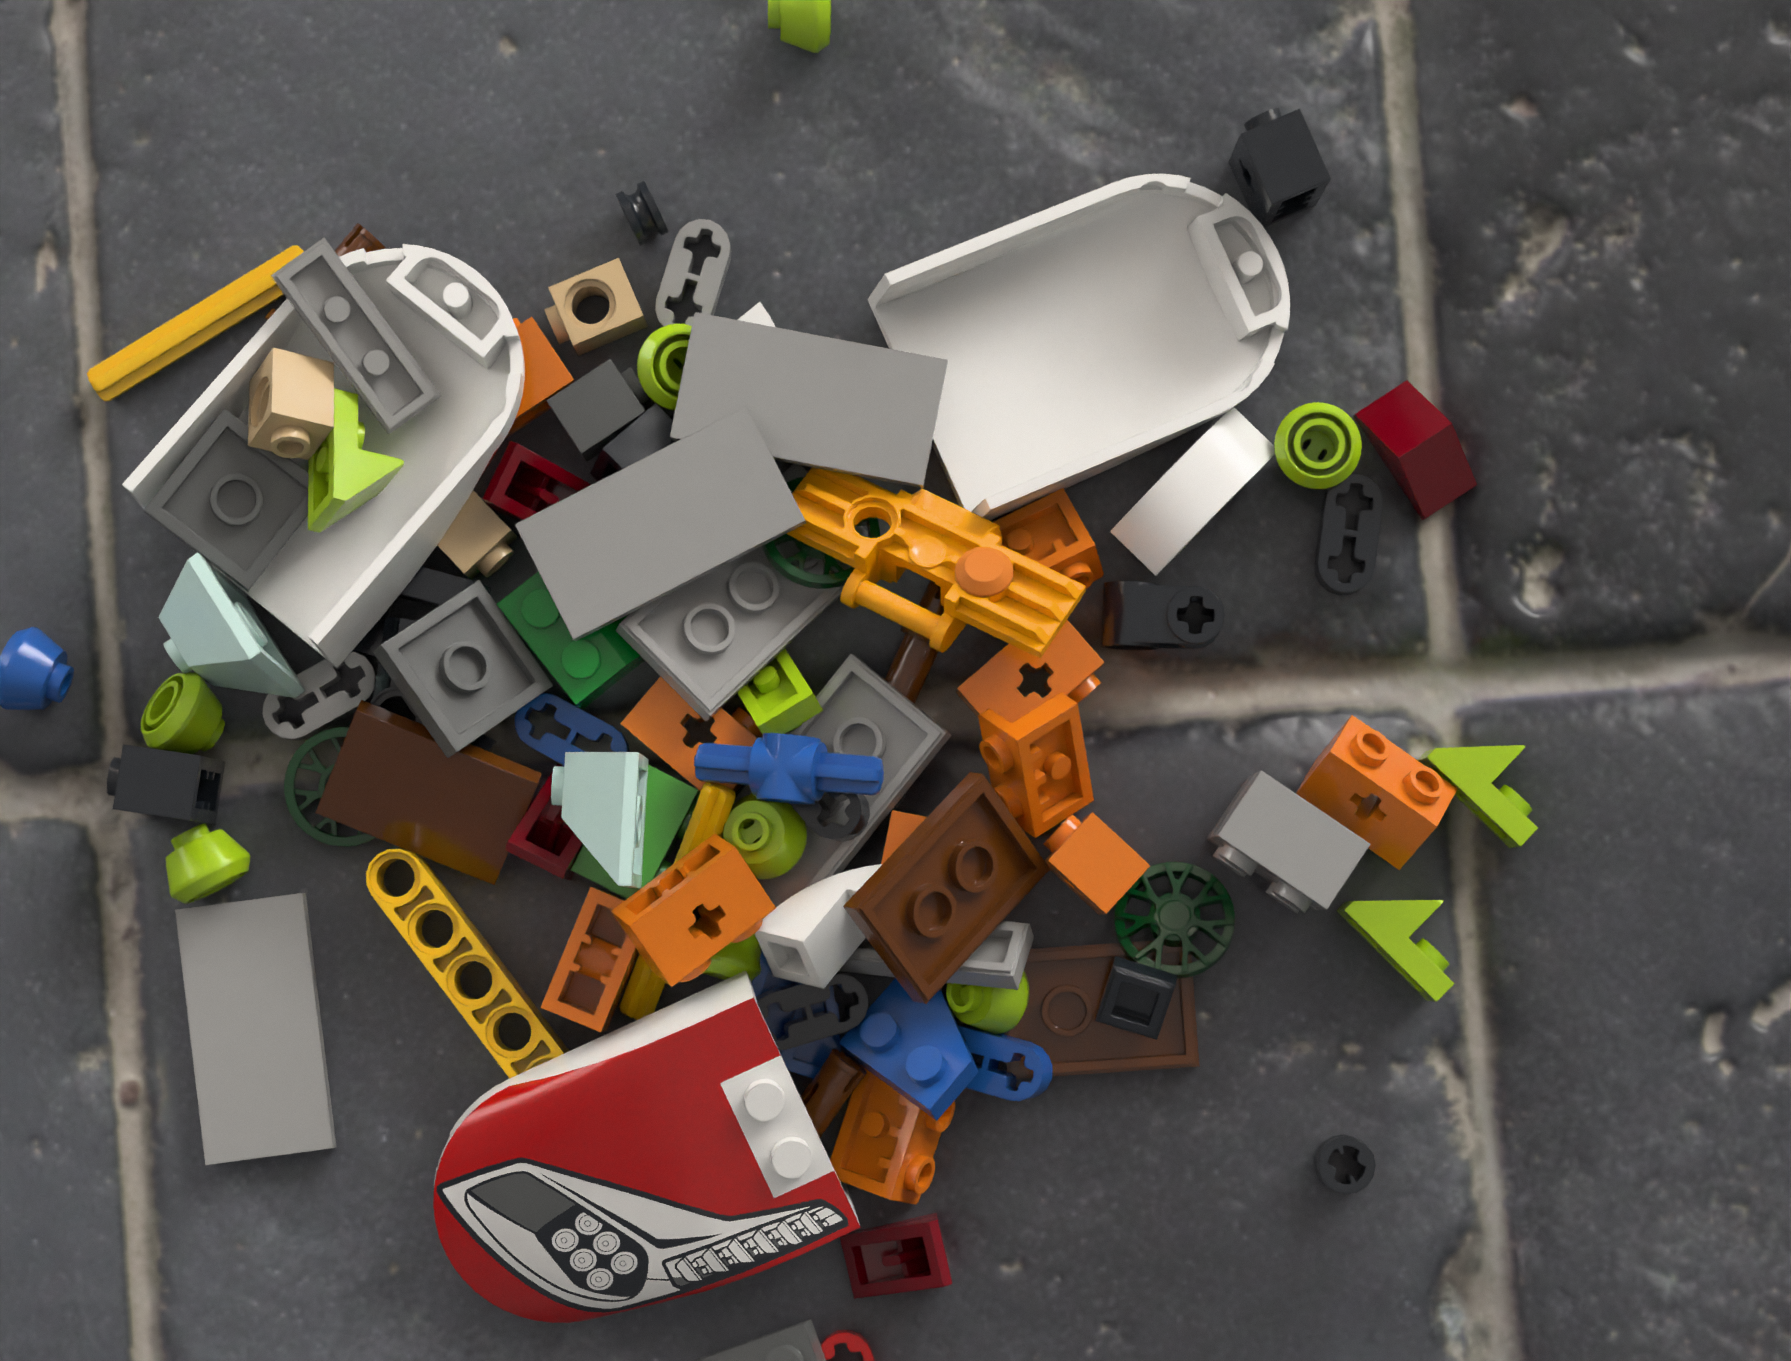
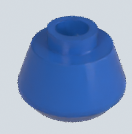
M30 627L15 632L1 653L0 706L3 709L45 710L52 701L62 702L69 691L74 676V668L67 665V653L39 628Z

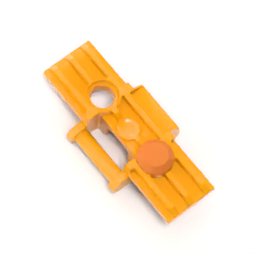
M812 467L792 493L806 520V524L786 534L855 568L844 584L840 597L841 603L853 609L861 605L930 639V647L944 653L964 627L970 624L1004 642L1041 658L1086 592L1085 585L1002 546V534L999 525L925 489H920L914 494L901 489L898 494H895L860 476ZM875 517L883 519L890 526L887 533L877 538L864 537L855 530L856 525L860 521ZM909 569L940 586L941 605L944 606V613L942 616L935 614L876 583L879 580H884L890 584L893 581L897 583L905 570Z

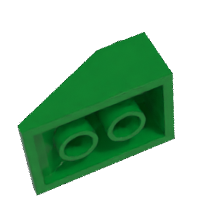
M539 571L497 603V606L570 699L582 710L645 661L616 632L618 625L628 615L578 641H574Z

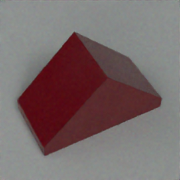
M1408 380L1353 415L1422 520H1425L1477 485L1453 424Z
M510 441L482 499L492 510L520 522L592 484L520 444Z
M552 771L509 838L505 851L562 879L571 880L575 873L571 871V868L584 844L561 818L562 806L552 805Z
M937 1213L850 1232L840 1237L854 1299L940 1288L952 1284Z

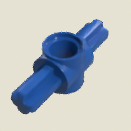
M763 733V737L757 738L753 746L703 743L699 745L697 754L694 757L696 778L700 781L749 785L756 799L765 801L815 805V801H819L824 792L873 796L880 792L884 781L883 761L877 756L828 753L827 747L821 742V739L801 735Z

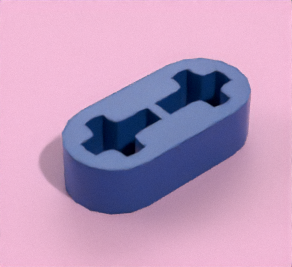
M542 693L517 710L514 718L515 730L525 744L562 765L565 764V752H586L574 746L579 734L593 742L601 741L604 735L611 736L613 740L610 749L613 752H630L625 736L615 727L555 695ZM549 705L555 706L557 710L554 714V719L571 729L566 740L548 732L540 740L535 739L532 736L535 726L528 721L529 714L533 709L543 713Z
M959 1025V1031L963 1040L964 1038L966 1039L965 1043L970 1052L984 1056L982 1064L975 1063L979 1073L966 1088L1010 1101L1032 1099L1040 1096L1048 1088L1052 1080L1053 1066L1049 1055L1042 1047L1005 1034H994L979 1030L970 1025ZM1024 1055V1065L1026 1068L1033 1070V1079L1021 1082L1016 1087V1075L999 1070L998 1065L999 1061H1020Z

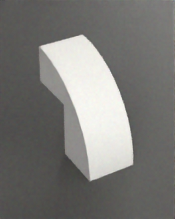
M1232 408L1154 484L1110 532L1156 576L1275 455L1274 445L1237 409Z
M882 864L852 869L818 881L785 900L762 919V925L755 933V936L774 977L822 989L827 986L866 938L843 906Z

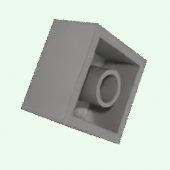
M1262 770L1247 777L1206 838L1218 847L1212 856L1241 877L1251 876L1253 872L1257 873L1271 883L1266 893L1297 914L1299 911L1305 913L1307 909L1327 910L1371 845Z

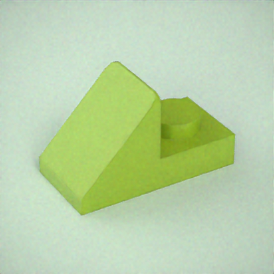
M334 388V427L308 460V530L318 533L324 531L376 497L404 465V461L399 458L362 450L365 438V425L363 422L358 421V394Z
M783 649L738 692L739 697L762 735L763 733L785 734L793 731L805 721L823 711L786 649Z
M1524 745L1434 748L1426 751L1418 759L1423 765L1433 769L1442 778L1458 788L1454 796L1509 848L1521 847L1538 829L1527 818L1532 812V808L1516 791L1505 784L1498 790L1492 784L1503 770L1525 748Z
M1443 900L1346 901L1336 910L1427 1001L1437 1002L1455 984L1443 972L1450 965L1449 962L1434 946L1424 938H1421L1416 944L1409 939L1444 902Z

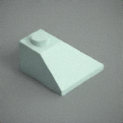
M196 553L189 558L158 617L171 637L163 645L176 666L183 673H189L194 670L213 686L293 698L306 691L246 595L200 553Z
M565 752L564 767L554 766L551 784L552 805L562 806L561 818L618 886L641 888L649 759L639 752Z

